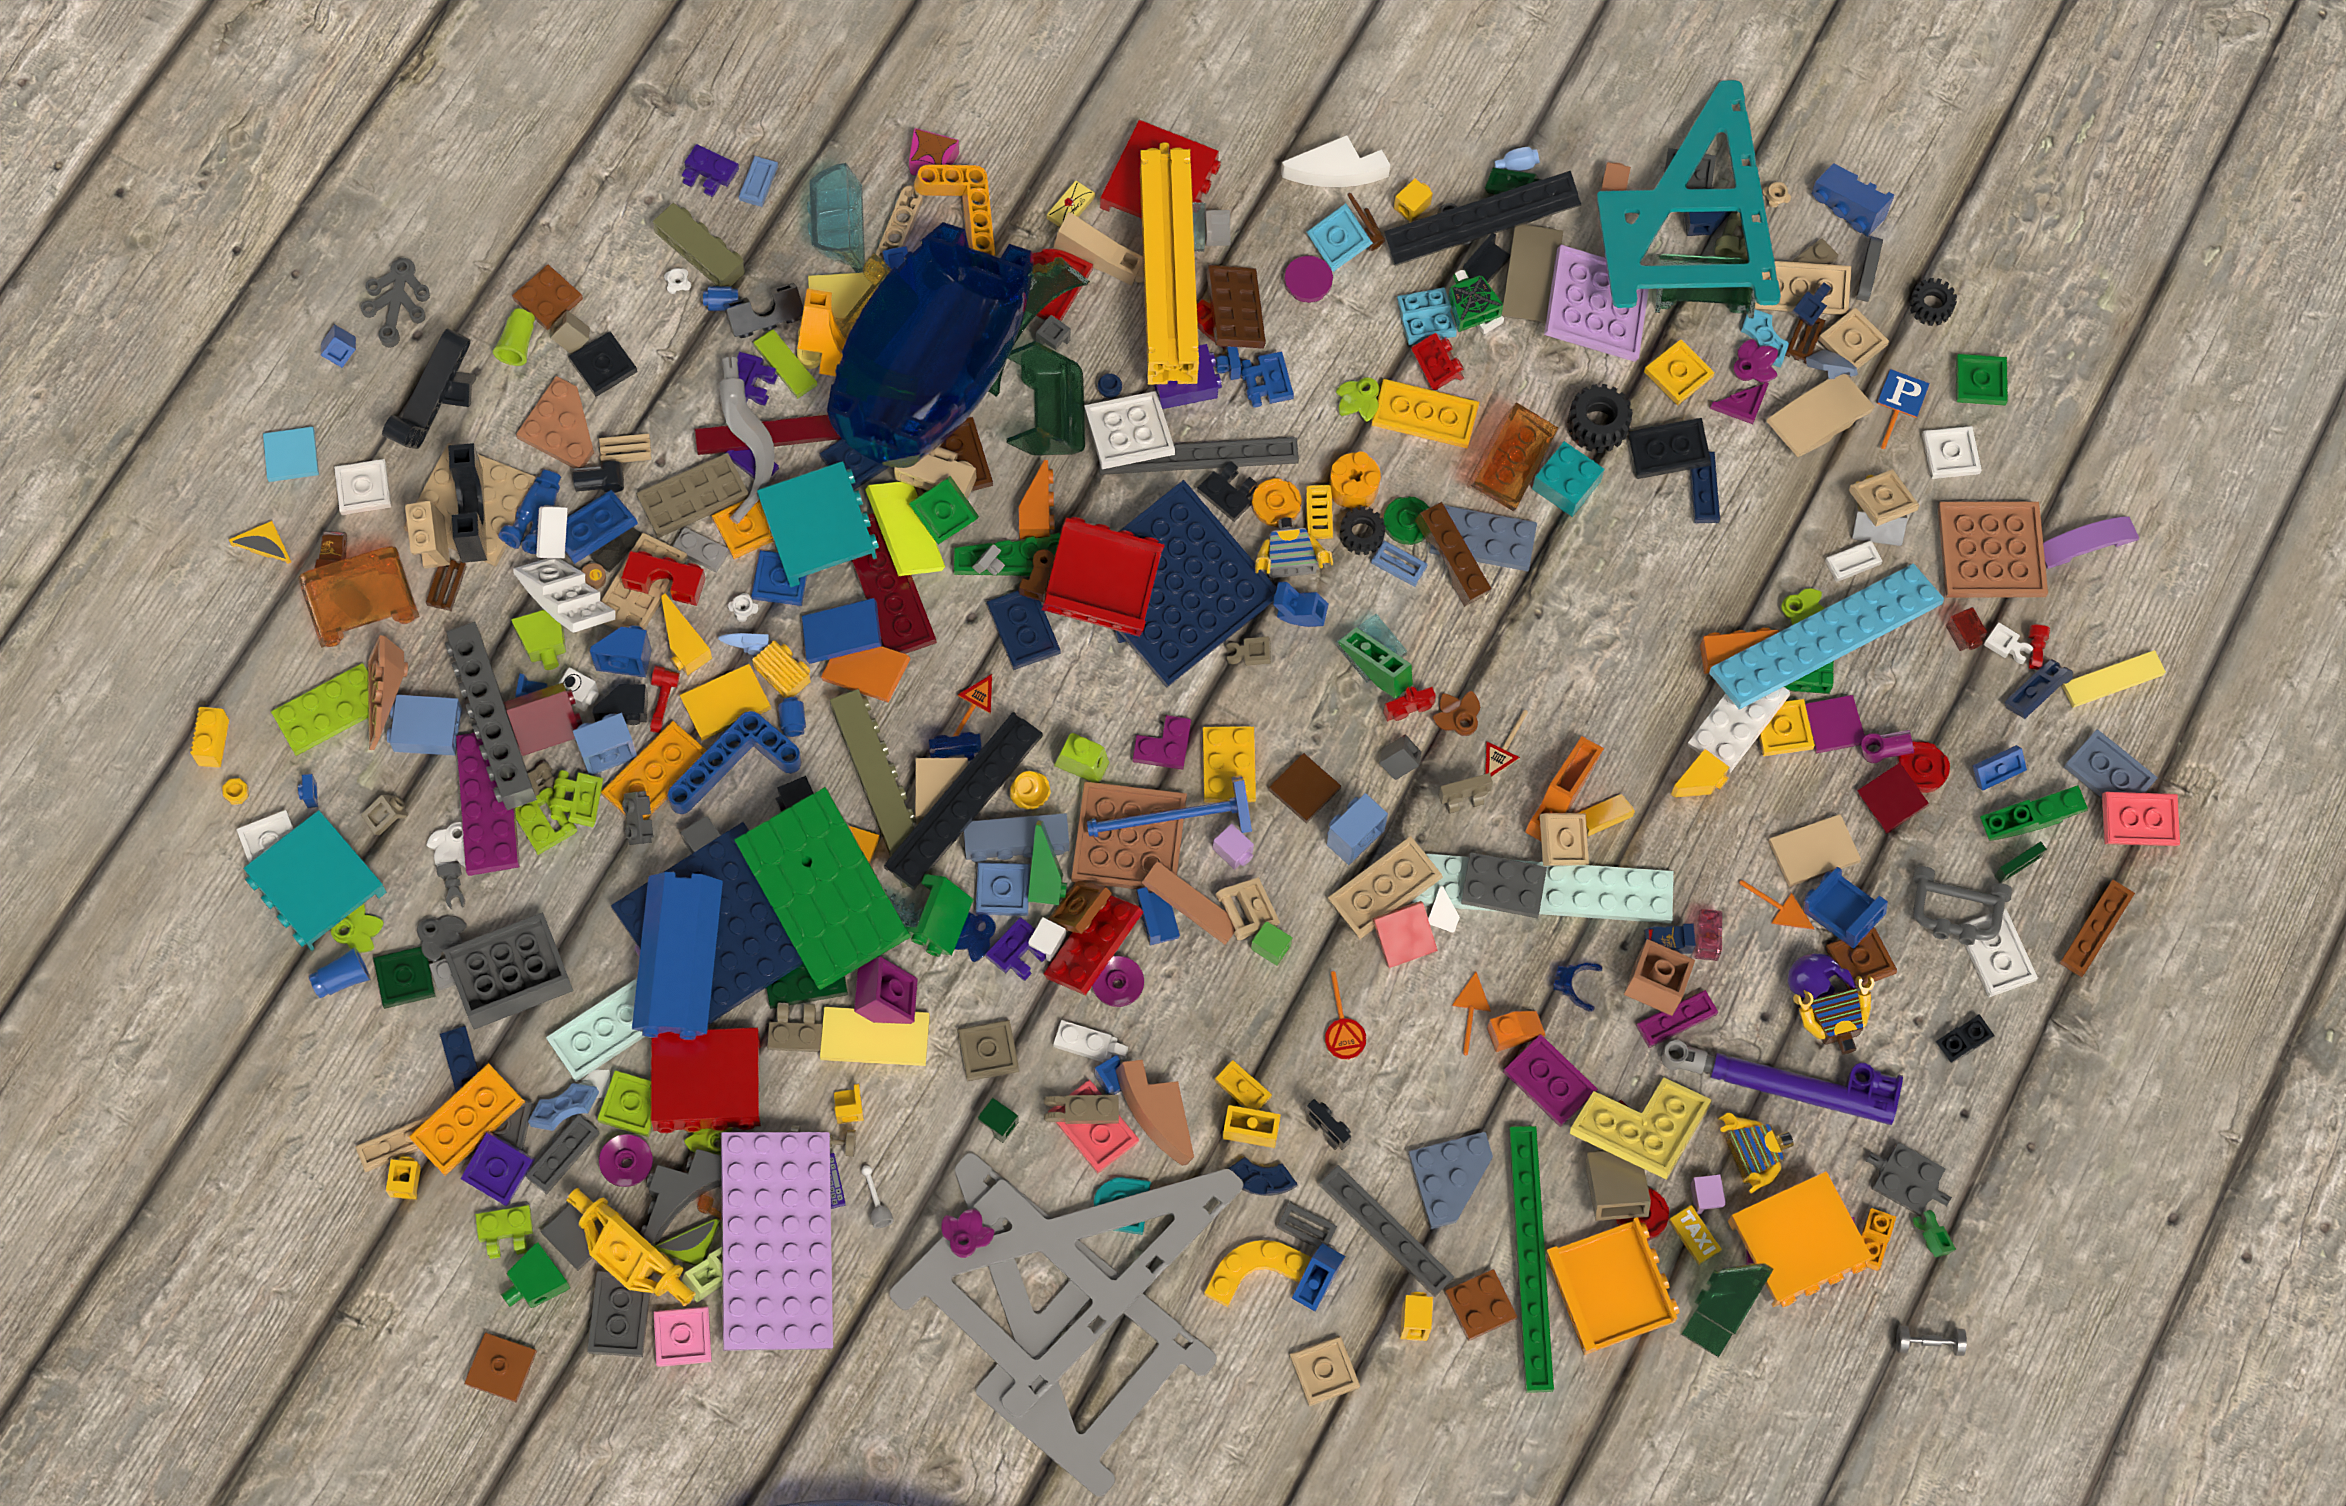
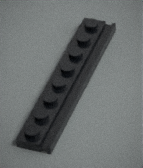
M1570 170L1386 230L1384 234L1394 265L1397 266L1489 236L1492 232L1494 234L1581 206V201Z
M1012 712L884 864V869L889 870L896 878L915 890L925 874L931 871L1043 737V733L1023 718L1018 717L1015 712Z

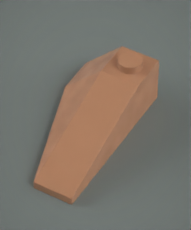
M379 635L368 660L369 750H375L402 679L408 673V662H404V651L382 635Z

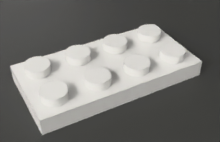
M1782 687L1740 710L1728 695L1725 694L1690 739L1688 746L1699 754L1704 749L1708 750L1730 767L1728 772L1731 773L1790 696V691Z

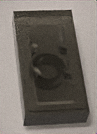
M632 527L591 553L590 558L610 573L633 549L642 533Z

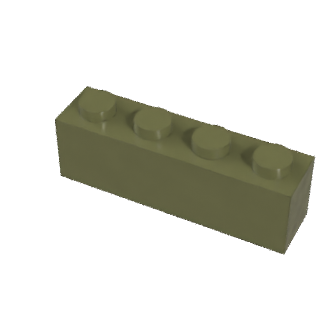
M673 202L653 220L655 233L716 286H732L745 274L742 257L734 251L732 253L728 250L721 238L717 236L714 238L702 222L697 223L692 219L691 214L686 208H680Z

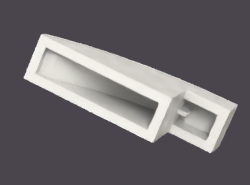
M1347 135L1282 162L1281 167L1283 178L1320 187H1349L1368 184L1389 177L1390 163L1382 150L1360 158Z

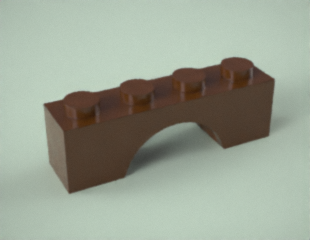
M1440 502L1421 512L1415 519V522L1426 541L1431 543L1444 559L1451 575L1452 586L1464 607L1486 596L1492 588L1444 504Z

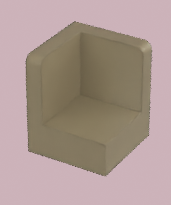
M566 310L551 326L550 338L570 354H573L589 340L590 328Z

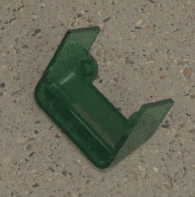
M1657 254L1653 258V266L1749 263L1748 260L1740 258ZM1751 287L1652 289V304L1655 313H1660V309H1670L1671 306L1676 305L1677 301L1725 304L1732 313L1740 314L1746 311L1749 318H1754L1756 300L1754 290Z
M1036 341L1006 352L1005 358L1021 365V379L1025 385L1034 390L1035 428L1007 438L1006 443L1032 456L1074 455L1082 452L1085 449L1084 378L1079 364Z
M1766 1263L1725 1267L1720 1272L1714 1270L1706 1283L1710 1288L1708 1291L1702 1289L1694 1302L1699 1306L1681 1335L1719 1358L1731 1336L1736 1334L1774 1268Z

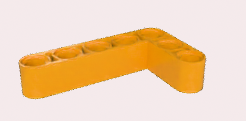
M923 165L918 170L914 180V189L917 193L925 196H962L967 250L972 262L970 276L977 284L988 283L996 269V257L986 171L977 165ZM922 178H927L931 182H925ZM946 178L952 179L954 182H949ZM970 179H975L979 183L972 182ZM972 201H977L981 205H976ZM974 223H980L983 227H978ZM976 245H982L985 249H980ZM978 267H984L987 272L980 270Z

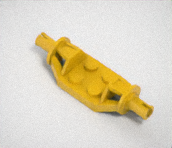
M579 1188L574 1189L569 1194V1198L566 1201L583 1214L579 1221V1227L584 1229L590 1256L628 1290L654 1293L656 1296H661L668 1291L683 1306L692 1301L696 1293L679 1279L683 1272V1267L681 1265L675 1266L663 1252H659L623 1220L621 1214L608 1206L606 1198L602 1197L593 1202ZM597 1219L604 1226L600 1234H598L594 1224ZM653 1272L662 1277L659 1282L647 1278Z

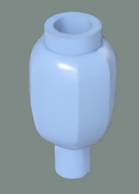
M1522 147L1509 151L1504 159L1496 160L1494 163L1495 168H1506L1507 170L1520 172L1532 169L1540 161L1537 149L1532 150L1530 147Z

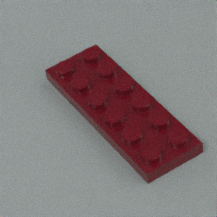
M874 513L869 514L868 518L871 526L867 527L869 535L874 534L879 546V548L875 549L877 558L873 559L872 554L853 559L851 562L865 599L874 598L877 602L880 636L883 646L907 654L936 644L935 634L912 575L898 576Z

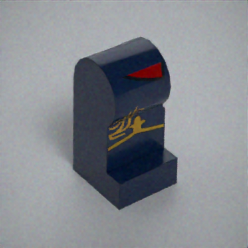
M1694 923L1683 924L1682 926L1650 927L1644 930L1645 942L1648 939L1681 954H1692L1696 946Z

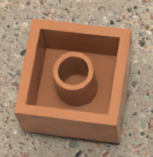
M1647 939L1637 956L1624 995L1672 1016L1683 998L1695 960Z

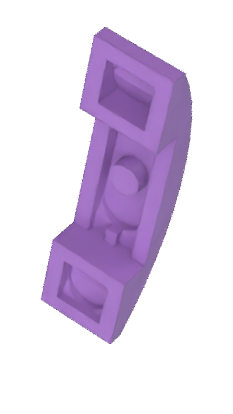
M2117 517L2088 524L2044 542L2045 566L2049 569L2068 563L2073 557L2111 545L2118 547L2139 540V536L2130 517Z

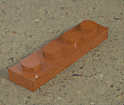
M2112 880L2059 964L2078 976L2083 977L2135 893L2117 881Z

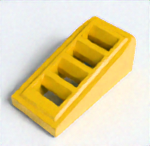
M1307 486L1305 493L1307 533L1314 536L1315 539H1333L1331 486ZM1312 506H1326V508H1312ZM1312 516H1326L1327 518L1313 519ZM1327 525V529H1313V526Z

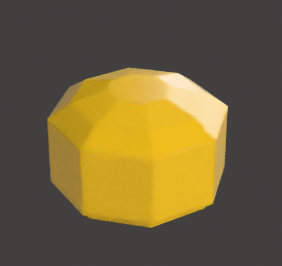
M240 778L229 779L222 786L223 797L231 805L242 804L249 797V787Z

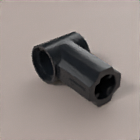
M606 461L600 467L574 469L575 491L602 489L604 492L612 490L614 493L624 490L623 464L619 461Z

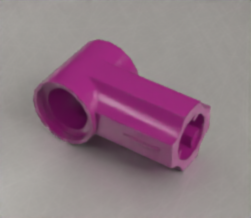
M1910 730L1884 735L1871 733L1866 735L1861 742L1862 755L1869 763H1878L1884 758L1914 753ZM1871 745H1877L1880 747V749L1876 752H1870L1867 750V748Z

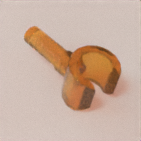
M701 1195L697 1205L699 1212L714 1215L722 1221V1213L712 1207L714 1199Z

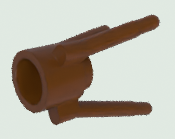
M1349 192L1347 195L1366 226L1365 232L1373 242L1367 248L1369 251H1374L1385 242L1384 235L1379 230L1370 210L1365 208L1364 213L1357 200Z

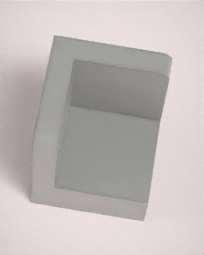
M1210 210L1205 212L1206 246H1229L1231 244L1230 210Z

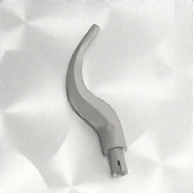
M725 357L722 359L724 380L719 383L723 414L730 430L752 450L756 462L753 488L747 499L730 517L734 523L738 524L759 500L757 490L767 487L772 475L775 455L771 435L747 405L744 381L739 379L738 358L731 357L730 368L729 357Z

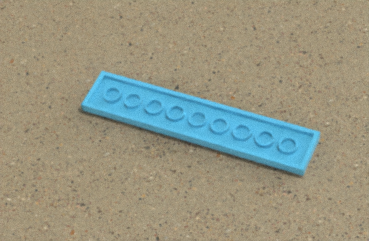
M1913 563L1712 666L1709 674L1740 710L1943 604L1944 598Z

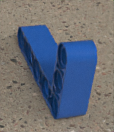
M753 711L745 712L669 789L668 799L671 809L677 814H686L691 811L752 747L756 748L780 770L789 774L797 772L801 767L802 761L799 748L758 713ZM751 723L758 725L753 730H748L745 728L748 724ZM769 739H774L777 741L772 746H767L764 744L765 741ZM733 741L740 743L736 748L728 747L729 743ZM787 755L795 756L793 761L786 762L783 760ZM715 759L722 760L719 766L710 765ZM698 777L705 779L701 784L692 783ZM681 795L687 797L686 800L681 803L674 801L676 797Z

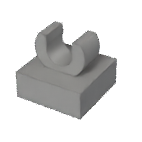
M993 544L986 549L972 568L979 574L987 569L995 576L1005 566L996 558L1001 550Z

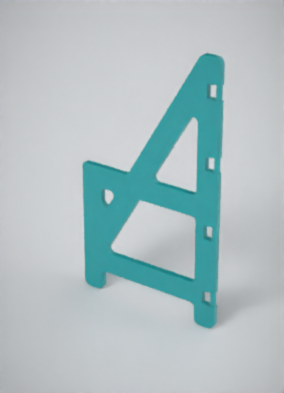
M1736 80L1721 81L1718 83L1654 190L1600 191L1597 193V205L1612 304L1617 308L1635 307L1638 299L1637 289L1751 287L1754 290L1755 300L1758 304L1777 305L1780 302L1781 293L1776 276L1775 260L1758 167L1756 166L1743 85ZM1739 104L1740 111H1733L1732 105ZM1717 133H1725L1735 188L1687 189V183ZM1742 159H1749L1750 166H1743ZM1737 211L1740 213L1748 264L1643 266L1640 264L1671 212ZM1637 213L1639 216L1635 223L1629 224L1625 220V214ZM1752 215H1759L1760 222H1753ZM1762 272H1770L1771 280H1763Z

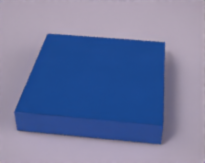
M760 550L751 595L752 600L802 606L808 575L798 578L800 585L790 587L779 553Z

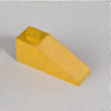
M665 593L661 598L672 653L670 660L678 671L682 669L688 676L712 659L711 651Z

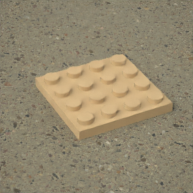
M448 443L416 503L431 501L444 515L448 548L457 551L452 533V515L458 514L455 483L449 469L448 445L453 444ZM478 454L483 468L487 561L483 562L497 566L507 547V544L499 538V532L505 525L513 526L516 521L517 509L521 506L525 495L536 477ZM406 521V523H405V525H404V529H405V531L408 532L407 521Z

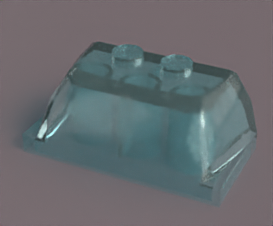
M847 163L836 164L821 171L810 180V201L807 202V209L811 216V222L808 223V232L811 237L812 246L821 255L836 263L850 265L856 273L865 272L862 184Z

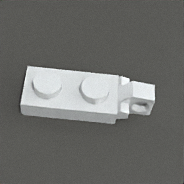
M1061 1020L1053 1044L1055 1048L1101 1062L1107 1061L1118 1055L1120 1060L1125 1061L1128 1053V1046L1117 1043L1118 1038Z

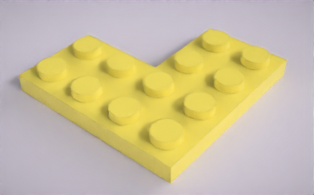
M1663 1078L1644 1111L1640 1113L1593 1091L1573 1123L1570 1134L1667 1180L1709 1109L1712 1099Z

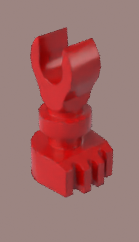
M2036 624L2029 627L2028 638L2033 639L2030 643L2033 650L2030 655L2029 669L2039 670V667H2042L2043 649H2045V641L2049 639L2050 634L2048 626Z

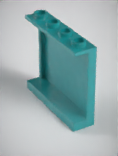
M843 461L757 490L790 587L800 585L798 578L868 554H872L873 559L877 558L875 549L879 548L876 537L874 534L869 535L867 527H870L871 524L867 512L861 513L859 506L863 505L859 490L853 491L851 484L855 483L851 468L846 470Z
M320 810L243 868L248 875L245 880L254 891L259 889L263 893V896L260 898L270 910L274 907L280 913L276 917L285 928L291 926L295 931L292 936L301 947L307 945L311 951L314 950L313 942L374 895L380 899L387 893L379 879Z

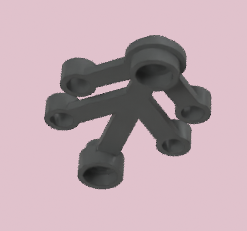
M407 258L395 260L391 265V272L378 280L370 279L365 285L369 295L377 296L381 293L382 288L395 281L392 290L373 302L365 301L361 304L362 314L367 318H371L376 315L377 311L390 303L386 325L379 331L381 344L388 348L396 346L400 341L396 325L401 304L409 312L414 323H422L426 318L423 308L416 306L404 291L405 283L407 282L414 290L418 301L424 302L430 298L429 288L426 285H421L414 276L416 272L415 265ZM402 267H407L404 271L399 270ZM373 285H377V286H378V287H377L376 289H374V290H371V289H370V287L373 286ZM420 291H426V294L418 295ZM367 307H373L371 311H365ZM421 313V316L414 317V314ZM392 332V335L384 336L386 333Z

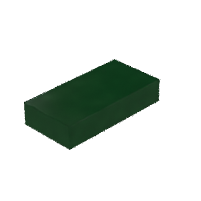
M2040 841L2001 866L1995 874V878L1999 883L2005 882L2042 858L2047 848Z

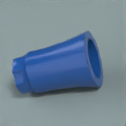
M355 947L333 962L317 969L318 972L308 976L319 998L371 980L369 971Z

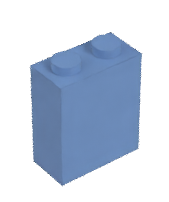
M396 695L395 704L392 705L390 710V718L393 719L392 727H389L387 730V742L391 744L393 751L456 756V736L459 734L462 711L458 698Z

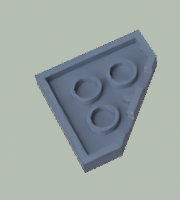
M1486 1132L1409 1151V1159L1430 1229L1454 1224L1458 1221L1493 1158Z

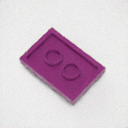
M1541 1034L1503 1071L1559 1127L1565 1124L1588 1101L1593 1091L1597 1092L1598 1090Z

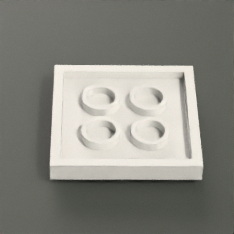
M1157 391L1084 405V412L1102 469L1175 455L1174 444Z

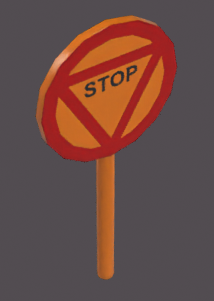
M1331 971L1339 1020L1334 1021L1328 1027L1325 1033V1044L1328 1051L1334 1057L1350 1060L1363 1052L1366 1046V1033L1357 1021L1344 1018L1336 972Z

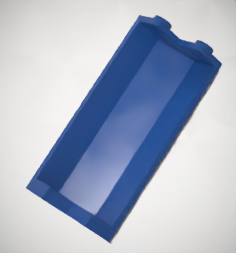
M663 872L648 877L632 1029L642 1032V1036L654 1038L658 1037L660 1033L673 1032L680 1034L679 1037L681 1039L694 1040L696 1036L707 1034L722 880L703 874H692L691 878L677 877L675 872Z

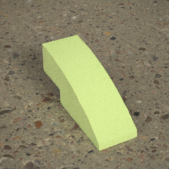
M722 1247L709 1254L705 1261L685 1272L682 1278V1282L696 1293L693 1296L696 1302H699L722 1286Z

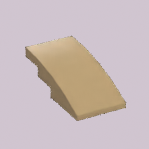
M1842 374L1835 377V379L1824 381L1769 417L1766 422L1793 453L1800 457L1831 441L1834 435L1850 428L1856 420L1870 414L1875 406L1848 375Z

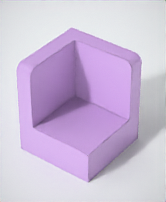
M1721 1175L1695 1177L1690 1184L1694 1209L1698 1215L1702 1214L1704 1209L1725 1206Z

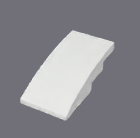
M547 558L513 568L515 576L537 603L571 632L574 633L615 620V610L600 601V592L585 583V573L560 558Z

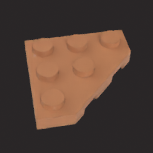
M556 376L516 436L517 439L574 469L584 468L594 454L579 391L577 386Z

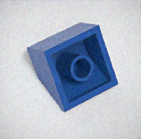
M639 626L620 627L591 646L590 653L596 671L646 678L652 652L647 630Z

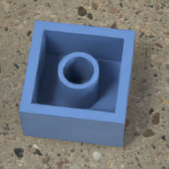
M622 713L606 715L601 721L593 724H582L573 731L589 775H594L632 761L637 756Z
M1366 793L1360 799L1355 797L1348 804V810L1342 816L1340 814L1336 815L1329 823L1327 846L1348 865L1359 857L1385 831L1388 813Z

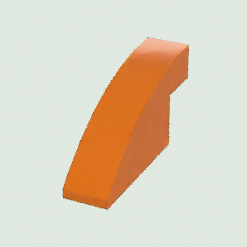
M1581 736L1549 785L1543 801L1530 820L1525 833L1541 841L1540 814L1568 813L1604 750L1603 747Z

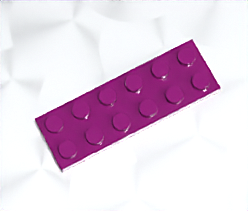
M475 733L456 736L466 873L468 876L519 868L515 808L507 810L503 802L498 803L493 790V788L498 787L496 780L491 782L486 767L490 766L489 759L484 761L479 748L480 745H483L482 738L477 740ZM509 777L506 781L513 779V777Z

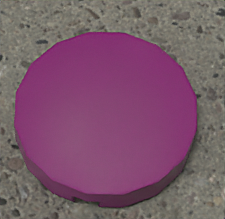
M1302 256L1293 260L1288 265L1284 283L1288 293L1295 296L1294 298L1298 301L1307 303L1317 302L1330 292L1333 274L1331 268L1324 260L1315 256Z

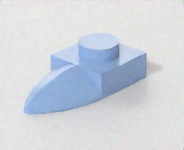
M736 633L718 637V640L723 643L743 648L744 653L757 656L770 644L768 634Z

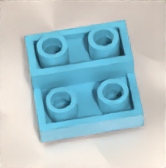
M1445 288L1397 296L1408 345L1418 344L1434 333L1439 334L1443 338L1456 337L1457 330L1451 315V304Z

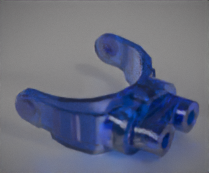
M1583 963L1577 966L1568 965V967L1558 965L1556 976L1560 977L1559 980L1555 979L1553 990L1562 991V995L1569 996L1576 1006L1592 1012L1595 1007L1584 1003L1575 994L1572 987V978L1580 971H1602L1603 967L1595 963Z

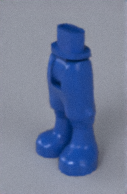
M543 470L540 477H536L525 495L521 506L517 509L516 521L513 526L505 525L499 532L498 536L505 544L518 549L522 543V548L525 552L530 554L537 553L539 508L544 507V505L555 506L557 493L560 490L559 482L561 476L559 474ZM530 522H533L529 534L526 535L523 540V536L527 528V525Z

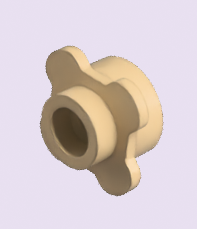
M1775 182L1770 187L1763 189V195L1767 196L1770 207L1776 208L1778 204L1789 203L1791 200V195L1788 194V189L1782 182Z

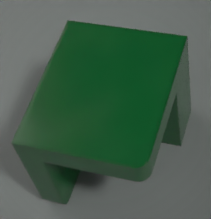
M992 1098L978 1116V1121L994 1131V1137L1004 1143L1018 1125L1019 1117L999 1101Z

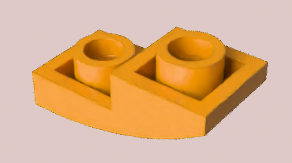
M1873 1208L1869 1210L1861 1236L1872 1255L1871 1260L1867 1263L1868 1268L1879 1271L1887 1244L1892 1235L1896 1216Z

